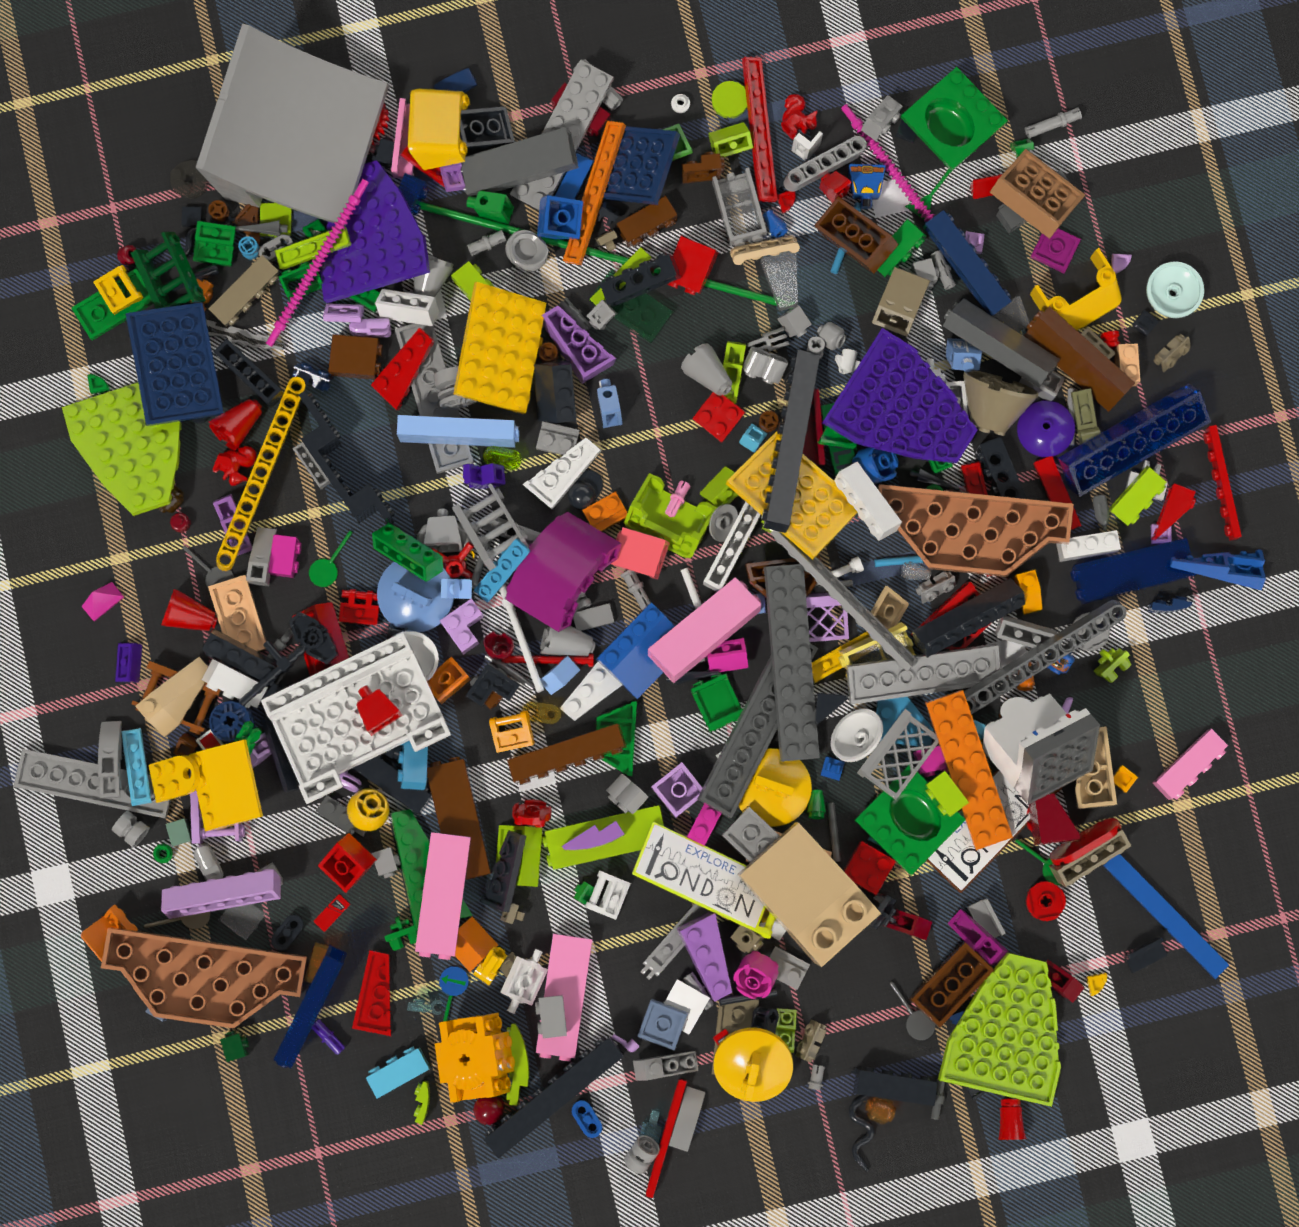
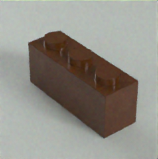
M664 196L659 199L658 205L650 204L618 222L617 230L628 248L631 246L636 247L648 236L650 238L656 236L662 228L672 227L676 223L675 221H677V213L667 197Z

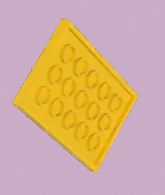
M475 282L453 394L525 414L544 318L542 315L545 313L546 303Z
M777 431L726 482L727 486L761 515L763 510L767 509L768 504L764 502L767 491L770 492L771 486H768L770 474H773L774 471L771 468L773 457L777 455V452L774 451L776 440L780 439V434H777ZM802 453L790 526L786 533H781L813 560L858 512L848 503L847 497L837 488L836 482Z

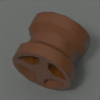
M215 200L209 205L208 211L214 221L221 223L228 219L230 212L223 201Z
M765 411L761 414L759 426L764 432H772L777 428L779 421L777 414L773 411Z

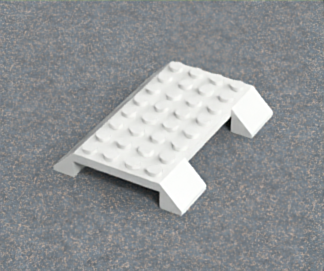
M400 633L261 700L300 784L299 788L306 804L342 788L343 785L339 774L407 741H410L414 751L417 752L451 735L404 633ZM368 685L372 693L380 689L403 715L372 736L366 730L356 703L362 700L358 690Z

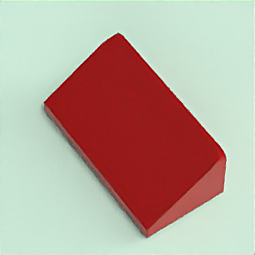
M1001 175L973 180L970 185L972 198L978 199L993 196L990 191Z

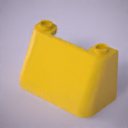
M421 88L411 91L408 148L410 154L423 170L465 162L468 150L466 143L460 139L461 110H467L470 101L468 95L463 91Z

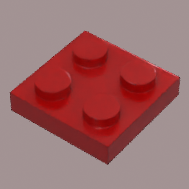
M712 392L692 419L720 442H723L746 412L725 395H717Z

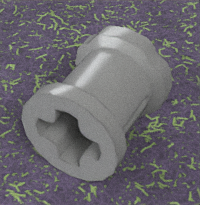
M817 336L810 338L807 352L820 354L821 359L825 347L824 340Z

